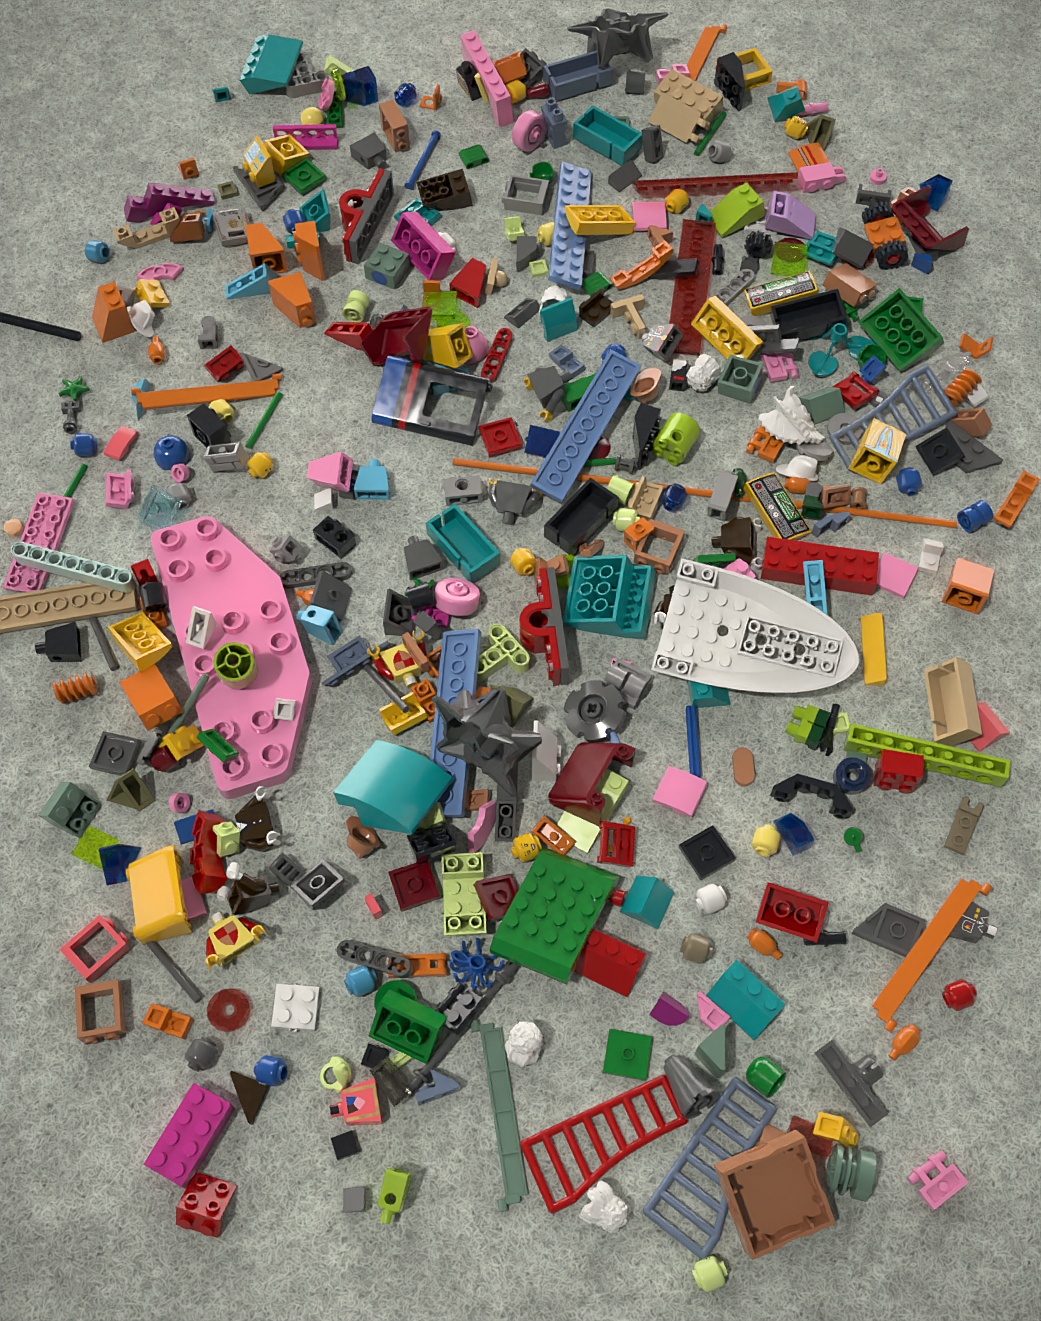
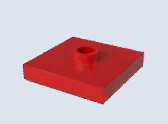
M512 417L478 426L489 457L523 448Z

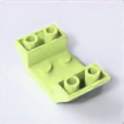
M483 852L441 855L444 936L487 934L486 912L473 885L476 881L484 879Z

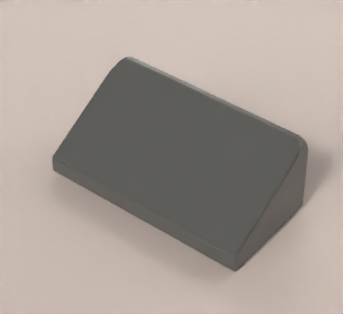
M660 125L641 130L645 161L655 162L663 158Z
M630 160L609 175L608 184L618 192H621L641 178L642 174L635 163Z
M525 298L506 314L504 319L519 329L539 312L540 305L536 299Z

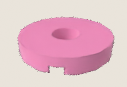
M328 78L324 80L321 86L323 91L318 99V107L322 111L329 109L334 95V80Z

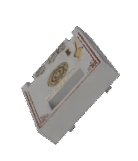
M241 208V212L238 209L219 211L218 215L216 212H212L213 221L222 246L248 243L245 225H249L250 222L245 208ZM244 232V235L229 237L228 235Z

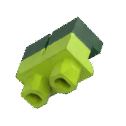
M809 704L807 708L795 706L791 717L800 720L801 723L799 725L789 721L785 733L794 737V742H801L808 745L809 749L815 751L831 712Z

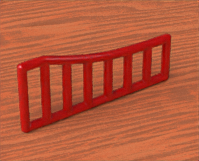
M661 1075L522 1140L520 1147L549 1213L554 1214L575 1204L593 1184L625 1157L664 1134L687 1124L688 1120L680 1112L667 1076ZM661 1085L677 1116L676 1119L665 1123L650 1090ZM639 1095H643L658 1127L647 1134L631 1102V1099ZM623 1104L638 1136V1139L628 1145L611 1111L612 1108ZM603 1113L619 1147V1151L610 1158L591 1118ZM582 1122L602 1164L592 1174L571 1130V1127ZM563 1132L584 1178V1182L575 1191L551 1139L552 1136ZM542 1141L567 1196L557 1202H554L531 1149V1146Z

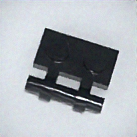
M458 983L455 988H451L442 1003L439 1002L435 1007V1011L448 1016L444 1027L457 1036L486 1003L482 997L470 989L462 995L461 993L465 986L461 983ZM456 1000L457 1003L452 1007L451 1010H449L448 1008Z

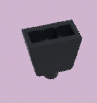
M76 622L47 630L45 632V642L35 643L36 653H46L50 662H82L80 629Z

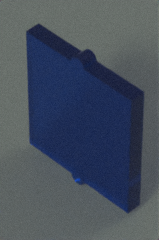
M530 425L528 436L525 438L526 446L524 453L546 458L559 437L560 431Z

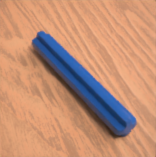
M689 705L685 709L690 774L700 778L701 765L696 706Z

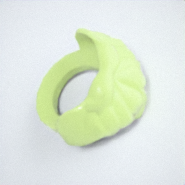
M337 1056L332 1057L320 1073L321 1084L329 1090L335 1089L337 1093L346 1089L352 1079L350 1065L344 1059ZM330 1067H333L334 1075L337 1078V1081L333 1084H328L325 1081V1072Z

